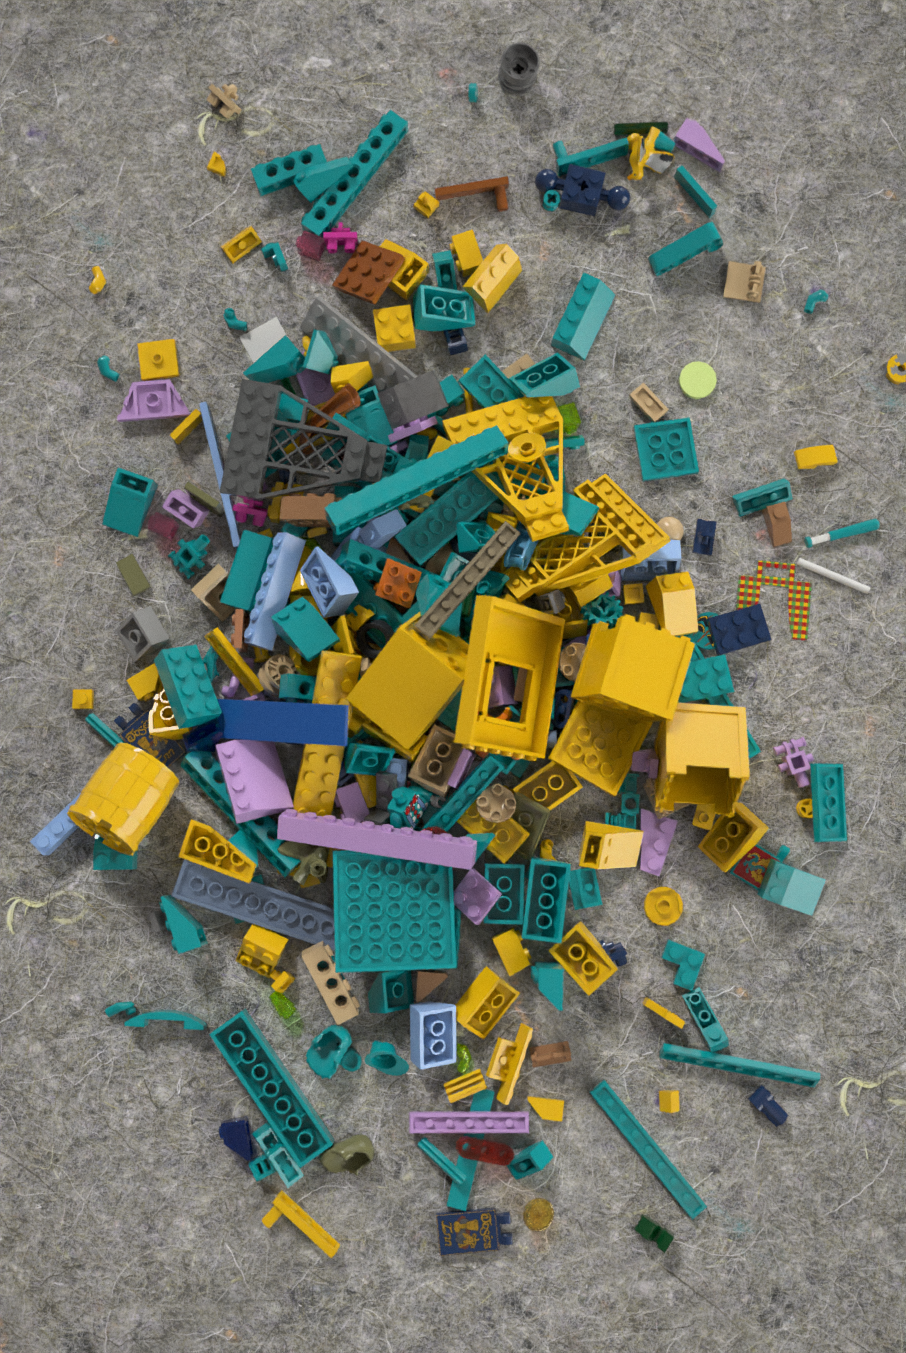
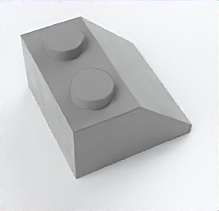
M151 607L132 612L116 629L117 634L134 662L161 648L170 639Z

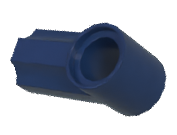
M763 1085L748 1098L776 1127L782 1125L789 1116Z

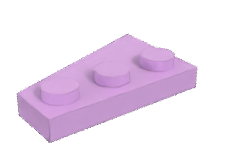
M640 808V830L644 831L640 847V870L660 876L678 821L667 817L658 819L656 813Z

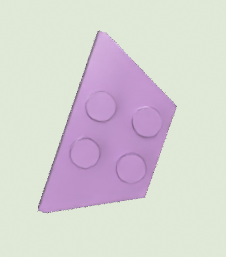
M170 379L132 382L129 395L124 400V406L120 415L118 414L117 421L129 422L188 417L190 412Z

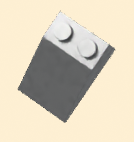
M435 370L377 393L392 429L449 406Z

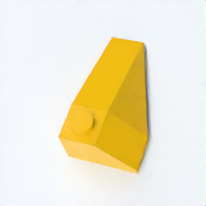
M160 679V686L154 697V705L149 713V734L171 740L192 738V727L178 728Z
M191 819L178 857L251 883L257 864L211 826Z

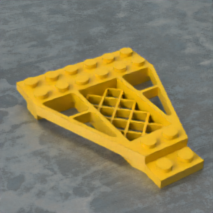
M525 396L442 420V425L449 441L455 444H459L468 437L482 433L486 428H492L496 425L509 443L515 437L524 433L543 434L559 429V445L546 448L542 456L534 460L532 465L514 461L508 452L507 456L503 455L493 460L492 465L476 468L471 472L516 514L517 519L526 527L532 542L569 530V525L562 512L563 418L552 396L528 398ZM558 453L557 482L554 480L544 458ZM506 463L516 466L513 471L504 467ZM536 463H538L540 469L535 467ZM519 467L528 471L526 476L517 473ZM497 471L507 495L485 474ZM531 473L541 476L538 481L529 478ZM513 478L523 481L521 486L511 483ZM544 478L547 484L542 483V480ZM526 483L535 486L533 492L524 488ZM538 488L548 491L547 494L543 495L536 492ZM522 493L529 496V499L520 500L518 497Z
M605 473L592 483L587 479L573 489V496L599 507L598 512L583 534L579 537L556 534L538 540L526 570L523 571L517 567H510L502 573L510 578L504 585L517 601L521 603L533 593L541 596L639 564L671 541L670 537ZM585 532H593L592 537H584ZM598 532H606L605 537H597ZM569 543H577L576 548H568ZM582 543H590L589 548H581ZM617 545H621L631 555V557L606 565L599 559V557ZM548 554L547 559H541ZM553 554H561L560 559H552ZM566 554H574L573 559H565ZM593 562L597 563V564L600 566V567H597V568H594V569H591V570H588V571H585V572L576 574V573H578L579 571H581L582 569H584L586 566H588L589 564H591V563H593ZM550 565H558L557 570H549Z

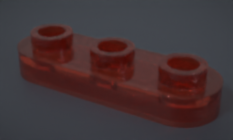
M469 1136L461 1137L456 1143V1151L461 1157L506 1166L514 1158L512 1148L505 1143ZM468 1143V1147L463 1149V1145ZM486 1147V1151L481 1153L482 1148ZM504 1150V1155L500 1156V1152Z

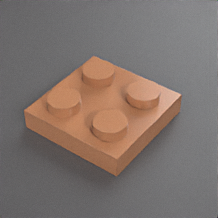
M236 609L235 614L232 615V626H235V632L231 634V645H234V648L240 653H248V644L244 643V633L249 626L250 615L244 609Z

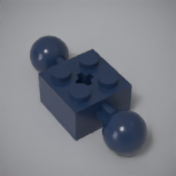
M569 164L566 180L558 178L557 174L551 169H543L535 177V186L541 193L545 194L547 191L555 189L563 191L560 209L595 217L599 200L607 201L610 208L620 211L629 205L631 199L629 191L623 186H615L610 190L602 188L606 172Z

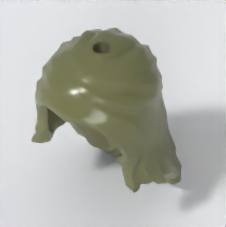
M356 1134L327 1148L322 1152L319 1160L328 1172L337 1174L338 1172L349 1171L350 1174L354 1173L357 1176L358 1171L373 1160L375 1150L368 1136Z

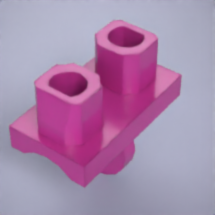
M339 222L338 228H332V232H323L328 253H337V245H344L345 253L355 252L356 245H358L357 232H350V228H343V222Z
M244 499L243 502L249 505L242 503L233 505V510L236 511V521L245 523L247 522L248 514L254 515L253 525L264 526L266 517H268V509L256 507V505L262 507L263 501Z

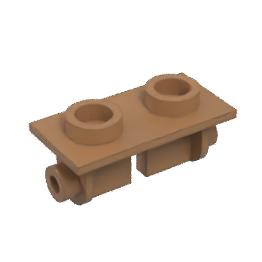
M568 1041L529 1048L533 1068L572 1061Z

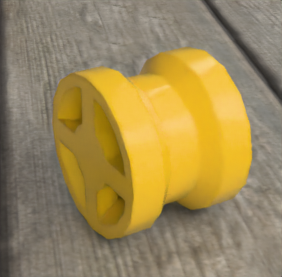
M803 799L797 803L796 812L800 817L813 818L812 799Z

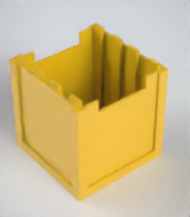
M628 614L618 618L613 629H608L609 624L599 621L598 624L594 623L571 698L639 723L673 720L695 643L690 642L691 639L683 635L680 638L670 635V630L664 628L657 630L655 625L649 622H645V624L636 622V617Z
M677 703L673 720L660 721L654 741V749L659 759L657 778H654L655 811H659V813H662L663 810L674 811V802L715 805V814H722L731 818L735 814V807L744 784L750 777L746 707Z

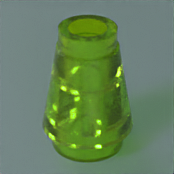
M274 991L269 996L280 1018L283 1017L286 1020L296 1012L295 1004L282 993Z

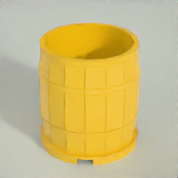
M120 742L106 759L101 762L86 786L82 789L76 803L69 807L67 815L90 836L96 833L104 838L102 842L104 845L122 854L132 856L135 851H138V844L150 832L168 805L170 798L179 785V780L167 766L152 755L135 746Z

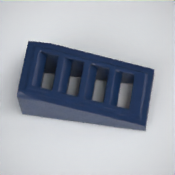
M458 328L457 331L450 333L448 332L456 329L443 330L451 356L468 351L467 341L462 328Z

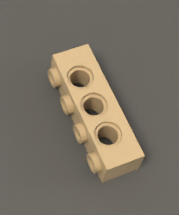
M321 941L303 950L301 957L335 1022L339 1025L359 1015L358 1007H360L356 996L352 997L349 991L351 986L348 980H343L340 973H335V963L331 957L334 954L329 944L325 945ZM320 961H326L329 965L326 968H320L317 964ZM330 978H334L337 980V983L335 985H329L327 984V980ZM342 995L346 997V1000L338 1002L336 997Z

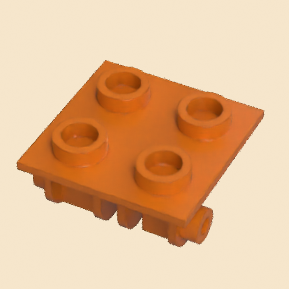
M387 558L380 581L375 583L373 590L376 591L375 595L410 609L422 572Z

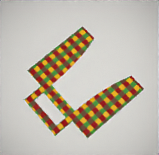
M758 560L756 577L739 575L736 610L758 604L761 584L789 587L788 610L792 639L807 641L812 583L794 581L796 564ZM763 567L790 569L789 578L762 576Z

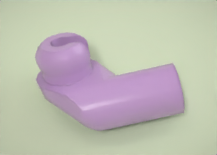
M233 673L229 687L224 686L222 688V695L228 696V698L234 696L240 685V681Z

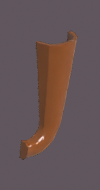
M348 383L319 410L331 418L336 412L342 416L360 406L359 394ZM315 413L305 425L323 428L329 422ZM305 432L309 439L314 435L313 433ZM303 433L299 439L300 446L308 441ZM311 444L302 450L305 455L314 451Z

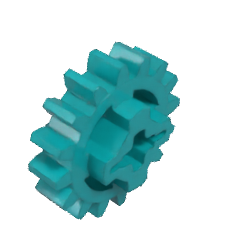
M606 592L581 607L580 614H583V620L588 619L587 625L598 624L599 621L609 624L608 628L611 629L613 624L616 625L617 619L622 616L623 607L620 606L621 601H615L616 596L610 597L609 592Z

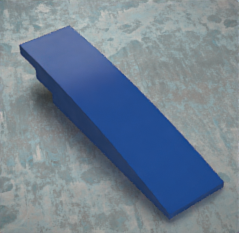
M217 699L222 714L215 721V738L347 746L349 705Z

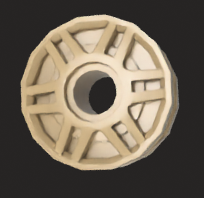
M277 654L270 657L259 669L258 677L264 690L270 695L279 698L281 675L288 673L301 674L295 668L291 658Z

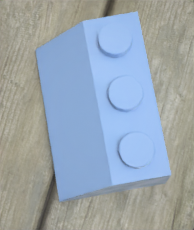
M670 539L671 541L639 564L621 569V581H652L656 576L678 573L682 559L680 540ZM621 546L620 560L631 557Z
M431 1001L410 1004L411 1062L420 1070L456 1063V1006L454 1004Z

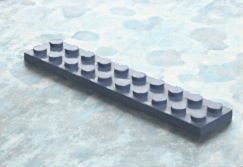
M184 859L171 897L312 944L323 941L325 945L329 944L331 949L335 951L334 908L254 881L247 883Z

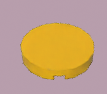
M657 887L646 895L644 911L651 922L657 925L668 926L675 923L682 914L683 902L675 890L669 887Z

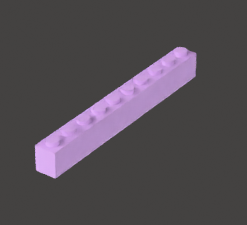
M287 809L279 815L277 839L468 870H471L475 864L477 841L466 836L456 838L447 833L437 835L432 834L428 830L418 832L413 831L409 827L393 828V825L390 824L380 826L374 825L370 821L361 823L355 822L351 818L336 819L332 815L322 817L316 816V813L313 812L297 813V810Z

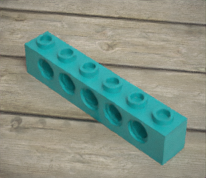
M352 539L342 546L338 565L345 571L356 573L364 579L373 580L378 583L387 558L422 572L418 585L426 573L438 575Z

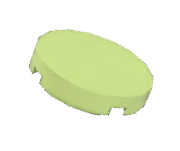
M697 361L691 362L683 368L678 381L683 394L692 399H701L712 393L716 386L717 378L711 366Z

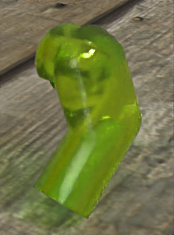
M458 1043L456 1044V1054L460 1062L457 1071L466 1074L471 1061V1054L466 1045Z

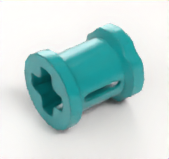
M549 190L545 193L543 208L546 211L557 209L560 202V195L557 191ZM548 199H549V200H552V199L555 200L554 203H553V202L548 203Z

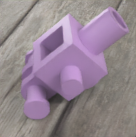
M800 737L798 740L791 739L788 744L787 742H782V745L773 747L776 756L785 753V756L781 757L783 763L778 765L779 771H786L788 776L794 774L799 788L809 785L810 782L805 770L810 769L809 762L814 761L812 754L805 755L804 750L799 751L798 747L806 746L804 737Z

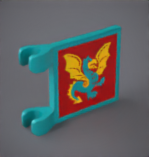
M756 844L733 865L729 873L759 891L770 859L783 862L789 854L790 848L781 845L775 856Z

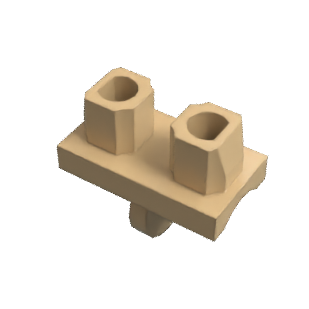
M213 84L209 86L212 92L209 94L207 101L214 107H217L223 101L224 105L219 112L224 117L229 119L235 112L239 114L242 111L231 100L232 98L234 100L239 98L236 94L237 87L234 84L229 86L224 84L222 86V89L225 90L224 92Z

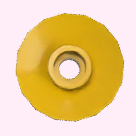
M524 433L518 435L510 442L508 452L514 461H534L545 452L546 442L540 434Z

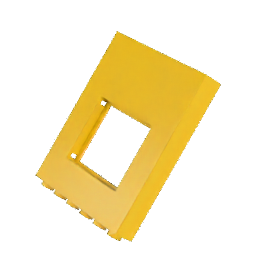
M476 596L454 743L462 744V748L474 750L475 748L476 751L487 752L488 750V753L509 757L513 755V758L536 761L537 758L545 759L565 619L494 596ZM490 659V663H486L485 660ZM495 661L528 669L520 723L487 716ZM477 712H482V716L477 715Z

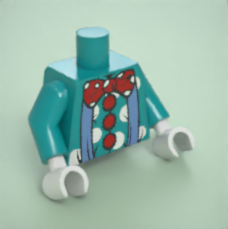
M401 786L396 788L392 792L393 799L387 807L390 815V825H393V828L409 827L414 829L429 806V800L433 807L440 808L438 800L446 801V799L441 796H433V793L421 786H409L408 788Z

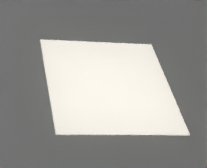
M277 317L239 338L254 363L285 336L286 333Z

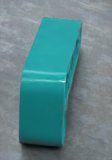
M709 222L648 257V261L655 275L660 276L705 250L711 253L720 249L724 243L714 222Z

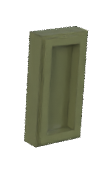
M133 554L116 562L133 596L151 588Z

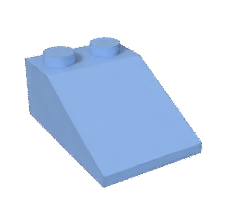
M319 547L314 548L300 569L323 618L343 615L359 593L351 576Z

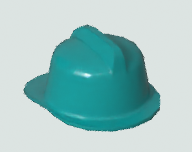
M377 1040L373 1041L370 1054L365 1057L367 1065L388 1075L399 1076L407 1073L409 1064L397 1055L393 1044Z

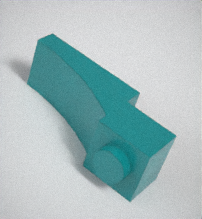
M266 1122L252 1133L259 1147L287 1188L304 1176L269 1122Z

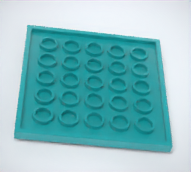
M350 850L333 851L335 973L456 968L452 867Z

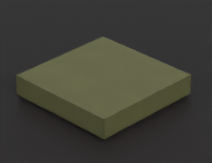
M186 483L184 489L191 498L218 517L223 516L225 511L220 502L193 484Z

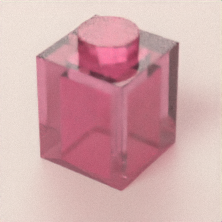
M304 230L302 235L298 236L295 246L299 255L319 262L326 243L323 237Z
M155 512L148 520V529L152 533L172 542L180 525L177 521Z

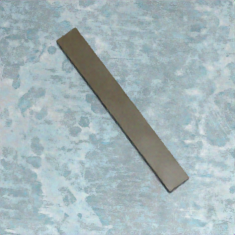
M505 521L412 629L429 641L521 533Z

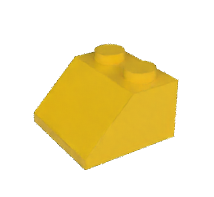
M512 927L492 936L509 976L530 965L528 960L531 959L527 948H522L520 942L523 941L519 930L515 931Z

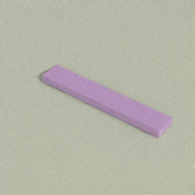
M529 1111L410 1112L409 1133H529Z

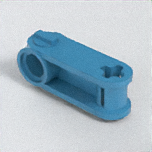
M519 522L516 530L521 534L508 548L504 557V566L507 568L510 566L517 567L524 571L528 566L538 540L532 542L526 527Z

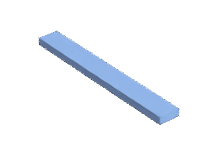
M205 401L201 402L199 406L220 489L224 465L210 408ZM221 493L233 547L237 550L241 536L235 519L231 495Z

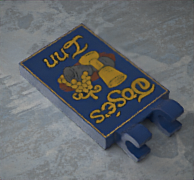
M133 703L128 707L136 715L130 722H127L120 715L114 720L123 730L119 735L127 744L152 755L168 768L187 753L177 740L150 735V709L144 712L137 703Z
M493 1207L436 1213L440 1256L499 1251V1244H513L512 1232L501 1234L500 1224H511L510 1212L496 1213V1209Z

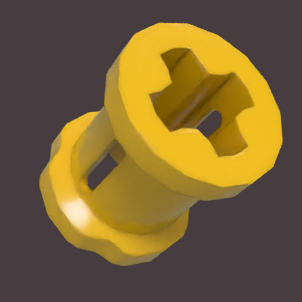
M251 645L255 652V663L269 660L271 656H269L268 650H260V648Z

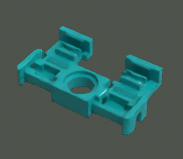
M627 773L618 794L625 792V794H622L621 813L611 815V813L606 812L605 824L609 825V816H611L610 825L636 829V814H639L640 794H637V777H640L639 774ZM628 798H633L636 801L634 809H627L625 807V801Z

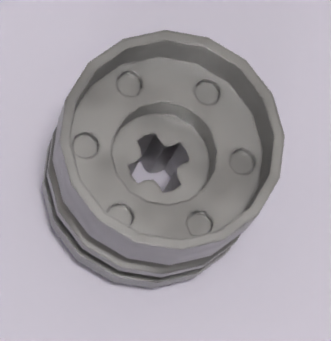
M517 42L509 45L504 50L500 61L498 80L505 91L521 95L532 89L536 81L540 62L538 53L532 46Z

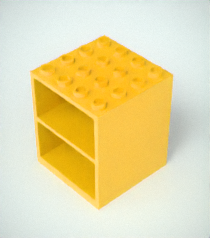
M420 612L397 629L346 697L352 707L363 712L368 720L375 722L385 734L392 736L401 747H405L407 750L434 724L463 687L469 644L458 635L456 637L440 629L427 641L412 629L421 618Z

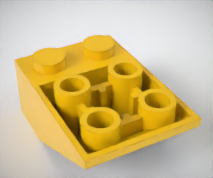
M385 239L380 247L402 254L405 258L388 287L407 301L429 274V263L414 252Z
M586 821L579 851V866L593 869L636 867L644 831Z

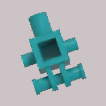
M203 534L197 540L194 539L189 542L181 539L177 543L180 546V550L177 553L174 550L168 555L174 562L173 565L175 567L179 566L178 571L184 573L188 580L195 575L190 570L191 567L197 566L199 569H202L206 565L202 559L208 554L204 548L210 543V540Z

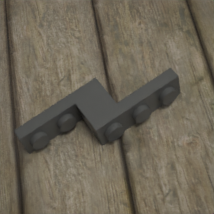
M381 770L376 773V809L368 814L364 821H370L374 825L380 826L390 824V815L387 807L393 799V790L397 788V774Z

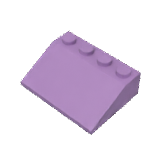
M233 740L216 745L217 758L236 824L294 808L274 742Z

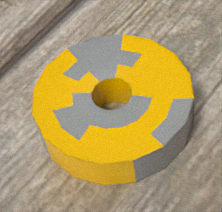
M896 354L886 363L885 375L893 384H906L905 354ZM898 367H901L903 372L899 371Z

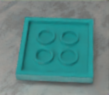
M690 417L634 425L633 429L642 482L699 473Z

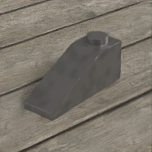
M560 590L533 598L537 610L547 614H555L565 608V596Z

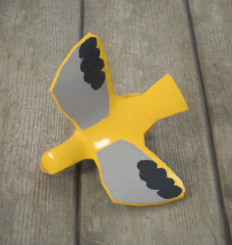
M651 126L645 140L638 133H633L627 137L629 150H632L629 161L633 169L632 174L627 177L628 180H641L644 166L661 174L672 163L674 159L672 153L655 151L654 149L655 140L660 133V130Z

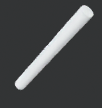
M799 558L796 565L865 594H868L870 590L869 586L802 558Z

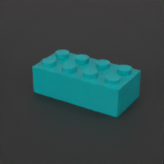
M197 644L162 649L154 659L178 728L182 729L214 723L222 714Z

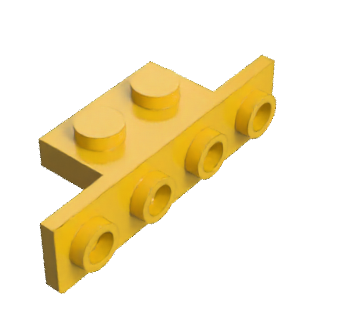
M524 1023L520 1024L515 1042L498 1037L486 1072V1076L501 1081L496 1099L505 1105L509 1104L513 1096V1089L516 1080L519 1078L522 1062L526 1057L528 1043L532 1038L533 1028Z

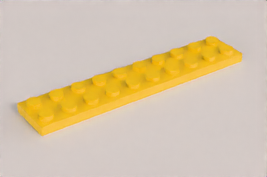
M322 651L312 703L349 705V727L352 706L346 697L357 684L362 657L359 655ZM304 744L293 801V809L297 810V813L313 812L316 813V816L322 817L332 815L345 746Z

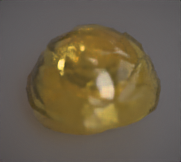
M534 1198L529 1201L523 1211L524 1223L533 1232L546 1230L554 1219V1208L544 1198Z

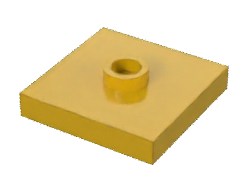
M175 339L137 343L142 381L180 377Z

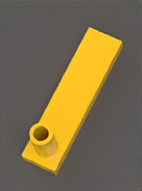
M281 1190L272 1202L274 1206L262 1218V1223L270 1228L284 1214L332 1258L337 1253L340 1244Z

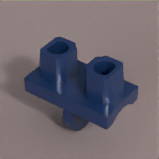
M697 519L692 553L712 555L716 521Z
M603 939L599 941L610 959L615 961L617 967L627 964L625 956L627 952L621 942L605 944Z

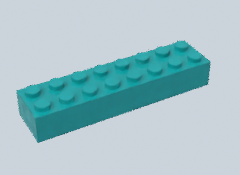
M246 1008L209 1034L299 1168L333 1145L334 1137Z

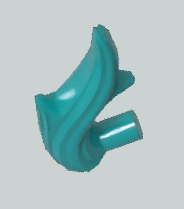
M212 646L203 658V663L206 664L207 674L211 683L215 676H220L216 665L219 655Z

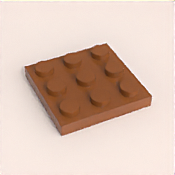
M362 240L332 286L335 290L375 305L405 258L402 254Z

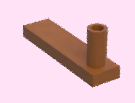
M508 176L435 188V199L438 201L494 191L497 210L502 212L509 209L505 190L509 186Z

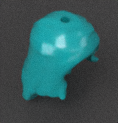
M331 1025L312 1040L311 1047L306 1053V1062L311 1070L322 1079H330L335 1074L342 1057L351 1046L352 1038L348 1030L343 1028V1026Z

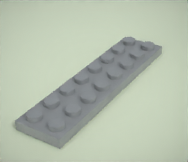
M320 296L315 298L299 328L310 337H312L314 329L326 332L336 351L337 359L344 365L369 361L373 378L367 384L371 387L376 385L378 392H382L418 377Z

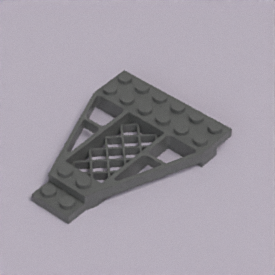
M242 379L220 493L260 501L343 483L359 481L377 483L382 478L387 445L368 442L365 438L280 385ZM282 393L303 405L300 423L296 424L277 420ZM311 410L340 428V430L336 431L305 425L307 411ZM286 429L296 430L298 432L291 436ZM284 430L289 438L279 443L275 436ZM305 432L317 435L309 439ZM303 433L308 441L298 447L294 439ZM324 436L335 437V439L328 443ZM322 437L326 445L317 451L312 443ZM274 439L278 445L271 450L272 440ZM341 440L346 448L336 454L331 446ZM292 441L297 449L287 455L282 447ZM311 444L315 453L305 458L301 450ZM330 448L334 456L324 461L320 453ZM281 449L285 457L275 462L271 455ZM299 452L304 460L294 466L290 458ZM344 454V460L342 463L338 457ZM318 455L323 463L313 469L309 461ZM337 459L342 467L332 473L327 465ZM288 460L292 466L285 465L282 463ZM307 463L310 469L301 468V466ZM326 466V468L328 469L329 472H324V471H319V470H321L322 468H324V467ZM267 468L290 472L287 489L262 494ZM296 473L330 479L324 482L292 488Z

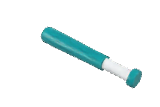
M870 519L829 531L824 535L812 538L809 536L805 537L804 542L807 548H811L814 544L820 542L834 541L877 530L880 527V523L877 519Z

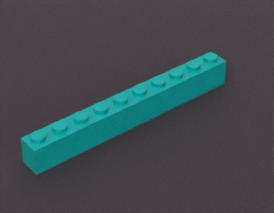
M497 425L492 428H486L482 433L470 436L459 444H453L442 452H436L425 460L417 461L411 467L403 468L390 477H384L373 485H367L356 493L348 494L342 500L330 503L324 508L325 517L336 536L507 454L509 442Z

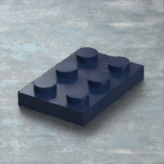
M761 604L706 619L717 656L772 640Z

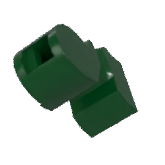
M644 1214L641 1215L638 1224L634 1226V1229L644 1239L656 1242L657 1247L664 1253L674 1239V1233L667 1228H662L659 1223H656Z

